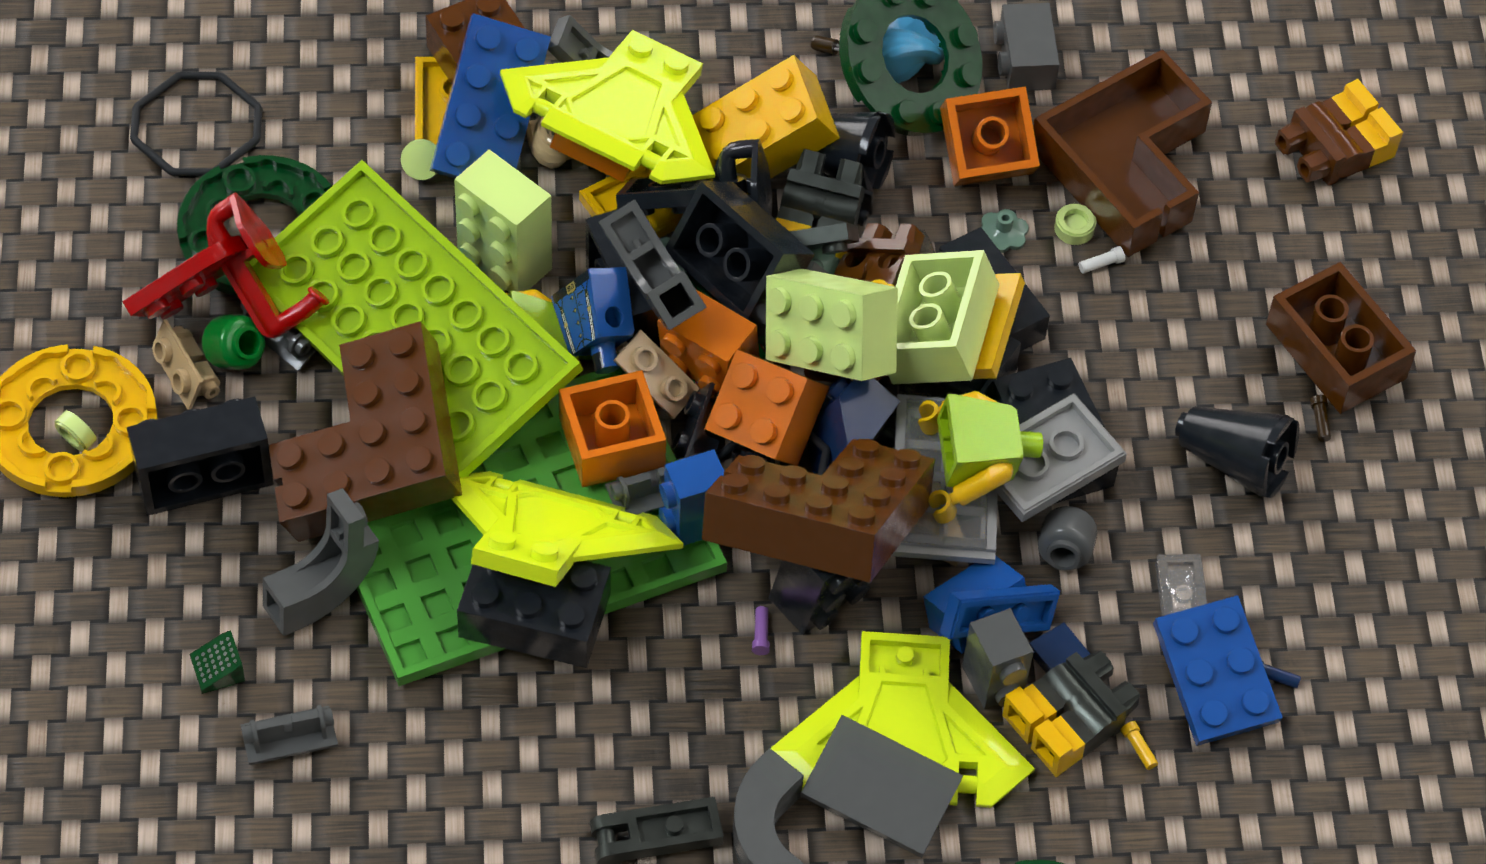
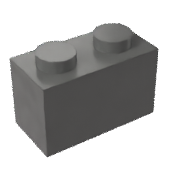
M1050 3L1002 4L1000 21H994L993 37L995 45H1001L1002 52L998 54V70L1000 76H1006L1007 88L1012 89L1026 86L1027 91L1055 90L1060 64Z
M1011 608L970 622L962 668L984 710L996 705L1004 707L1006 694L1019 686L1024 689L1027 685L1034 651Z

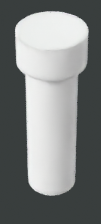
M1117 246L1109 252L1079 262L1078 266L1081 273L1084 274L1112 263L1124 262L1125 254L1122 247Z

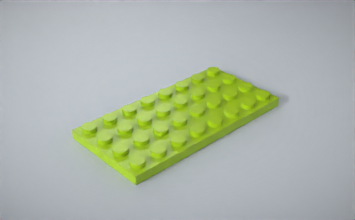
M363 160L356 164L274 238L285 256L287 262L285 267L282 269H269L262 266L256 258L249 261L279 313L302 300L309 293V287H314L329 300L328 305H323L316 313L293 328L301 333L343 376L339 345L421 321L438 342L460 478L469 476L559 393V389L568 385L584 370L581 363Z

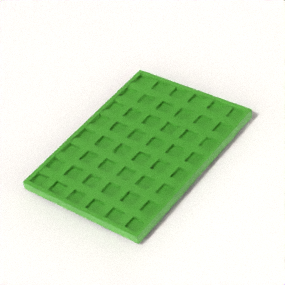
M621 367L607 374H596L594 371L574 378L564 388L627 373ZM559 393L472 472L491 471L502 474L503 479L513 482L521 479L611 504L612 502L605 484L617 481L613 480L582 488L559 419ZM666 440V464L677 460ZM452 499L367 523L378 538L379 546L372 567L356 589L398 686L505 649L458 637L457 609L473 565L471 564L473 547L482 538L483 534ZM659 510L648 513L660 519ZM705 540L684 545L683 549L587 560L588 562L611 567V595L604 614L727 572V561L719 545Z

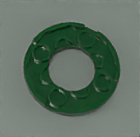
M856 0L853 7L848 8L844 16L839 38V55L847 85L856 101H862L871 112L881 111L889 113L894 119L896 133L907 136H925L944 130L940 107L945 99L978 94L982 79V54L978 33L969 16L957 0ZM908 16L924 22L926 29L933 35H936L941 42L939 47L943 49L945 57L944 70L941 71L942 76L939 83L928 92L917 93L906 90L893 79L886 68L882 54L883 37L889 25L897 18Z
M280 156L242 157V163L231 165L224 169L217 166L194 183L181 203L177 218V233L183 258L186 261L209 247L207 240V217L216 204L235 192L244 201L259 198L279 200L292 207L299 216L330 189L332 185L325 177L308 165ZM226 275L216 280L219 284L215 288L216 290L238 297Z

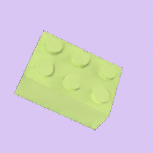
M488 150L454 179L457 248L503 291L529 290L552 270L551 195L498 155Z
M984 250L905 255L896 287H898L896 373L888 374L892 384L973 380L1000 285Z
M802 268L766 276L765 360L859 381L896 373L898 287Z

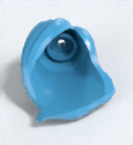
M908 16L897 18L889 25L883 37L882 54L886 68L898 84L907 81L918 73L925 63L930 65L940 64L944 60L943 49L939 47L941 42L936 35H933L926 29L924 22Z

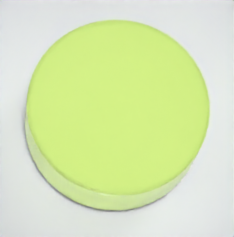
M417 139L405 146L401 154V165L407 175L417 180H427L437 174L430 171L436 144L429 140Z
M1065 205L1057 212L1054 224L1055 233L1060 240L1067 244H1085L1092 239L1095 233L1096 217L1084 205Z
M65 410L54 422L59 434L79 451L88 450L97 441V437L90 427L77 415L68 410Z

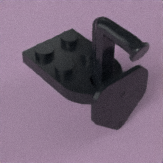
M738 140L725 146L714 168L715 178L662 185L649 179V177L631 178L616 194L617 209L636 200L645 216L654 214L655 209L671 208V213L682 214L685 212L701 181L733 182L767 213L772 215L770 170L761 140ZM752 158L751 178H746V175L737 173L735 159Z

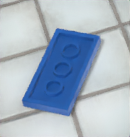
M473 13L470 16L432 159L431 172L456 178L488 150H491L515 169L517 168L530 116L524 118L513 112L500 76V70L544 65L551 39L550 36Z

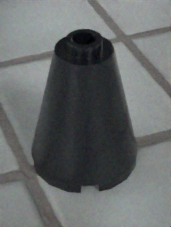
M881 111L832 113L831 116L840 138L817 151L826 155L822 172L836 178L841 159L859 162L863 165L861 186L873 192L872 188L880 189L889 173L894 151L888 150L887 144L888 137L895 138L894 119L889 113Z
M1194 406L1188 413L1183 412L1180 415L1176 424L1175 435L1179 437L1180 446L1258 496L1272 498L1279 492L1289 472L1282 470L1287 457L1293 459L1295 457L1299 441V422L1288 415Z

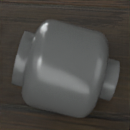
M1063 506L1053 509L1046 515L1041 526L1038 538V551L1041 557L1048 564L1059 570H1074L1083 567L1089 562L1094 552L1097 539V524L1092 516L1077 507Z

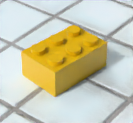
M795 55L790 56L692 115L713 169L722 149L729 143L738 140L760 139L769 165L770 179L797 164L804 149L817 152L840 138L817 76ZM752 158L735 159L737 173H742L746 175V178H751Z

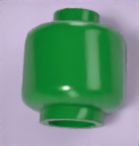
M220 315L211 320L205 327L202 336V349L206 359L212 365L221 369L244 370L256 365L261 359L265 349V336L258 331L253 320L246 315Z

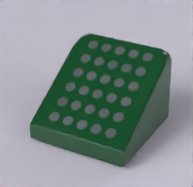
M231 630L220 634L189 654L202 694L245 682L243 665Z

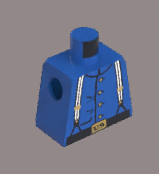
M626 267L590 268L553 294L551 299L568 352L573 356L592 355L595 373L607 374L620 369V366L613 361L617 357L616 348L633 337L634 334Z

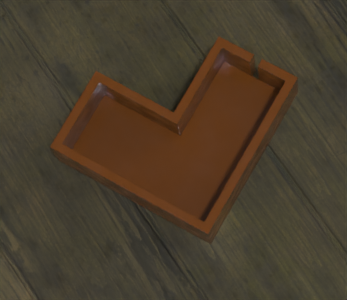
M1162 49L1037 116L1034 119L1033 129L1038 158L1081 205L1091 210L1096 217L1097 224L1117 246L1122 247L1124 254L1130 257L1157 242L1159 233L1164 238L1192 222L1199 192L1165 154L1206 131L1212 101Z
M421 321L339 345L350 421L269 445L273 480L279 485L275 487L279 523L298 542L324 535L326 529L327 494L341 488L345 490L353 503H360L365 511L367 522L462 495L438 342Z
M852 439L822 475L807 472L800 466H782L766 462L759 456L738 455L724 471V476H720L705 492L702 540L871 583L930 506L928 500L932 493L935 458L922 456L919 452L912 449L898 450L881 446L878 442L871 439Z

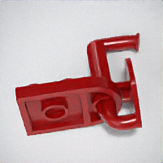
M236 192L216 204L207 217V240L209 247L190 257L122 301L130 316H141L148 319L160 316L164 320L180 312L184 308L182 302L195 294L196 297H201L214 290L219 285L216 280L226 275L258 331L268 338L281 336L308 319L323 305L329 304L326 296L314 287H309V293L302 300L279 313L249 261L256 258L265 268L282 269L287 265L285 256L266 224ZM234 216L236 226L241 235L231 236L223 222Z

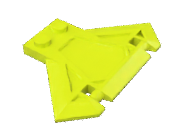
M632 30L609 58L500 70V76L514 113L527 118L534 112L544 117L541 121L542 127L632 171H635L642 165L652 170L649 179L661 185L715 178L714 169L684 96L701 76L703 63Z
M491 471L471 473L469 476L460 478L462 495L452 498L453 502L483 534V537L473 547L471 564L554 587L558 585L575 562L683 549L684 543L655 515L644 512L636 515L625 512V507L521 479L513 482L503 479L502 474Z
M862 631L859 676L771 747L774 752L804 775L803 790L841 715H844L959 773V768L975 769L976 776L963 775L949 804L953 806L958 804V793L976 794V807L992 808L1035 771V768L949 682L950 639L943 636Z

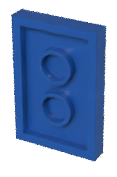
M1238 595L1155 618L1153 626L1196 746L1281 721L1283 718Z

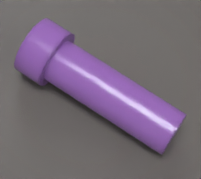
M759 606L755 610V637L752 642V652L756 655H766L770 649V642L768 641L769 609L764 606Z

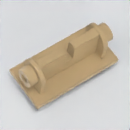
M167 319L163 320L153 342V355L169 377L174 392L180 396L187 410L192 409L198 396H204L206 399L217 396L220 392V380L213 372L208 361L193 363V361L201 360L203 353L193 338L191 331L184 329L183 326L172 328Z
M639 330L629 343L625 341L616 348L617 357L613 361L626 373L642 370L652 399L672 419H675L686 406L692 392L700 389L642 330Z

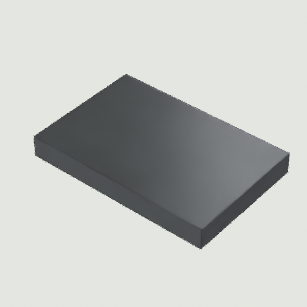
M841 715L800 796L922 858L963 775Z

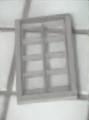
M897 394V399L900 400V403L896 407L894 449H912L919 452L922 456L935 458L932 492L944 490L948 494L952 493L953 487H946L939 432L933 435H926L921 431L918 420L922 418L918 410L922 402L931 400L939 407L946 398ZM993 490L965 506H962L960 503L957 504L955 518L945 524L938 523L933 517V513L943 508L946 504L934 509L929 506L891 556L995 564L997 492Z

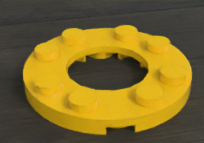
M68 344L39 350L19 360L0 376V471L11 481L29 491L54 497L88 495L117 484L135 470L127 427L137 425L147 419L158 420L156 402L148 380L131 361L111 350L93 346V350L69 349ZM71 389L85 390L95 393L107 402L113 412V424L110 432L97 447L89 451L85 449L82 451V454L72 455L68 452L49 453L43 447L38 446L29 433V420L34 408L44 398L59 391Z

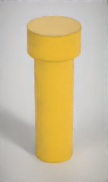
M1136 721L1125 724L1120 731L1125 738H1128L1145 768L1150 770L1156 767L1158 761L1140 734V728Z

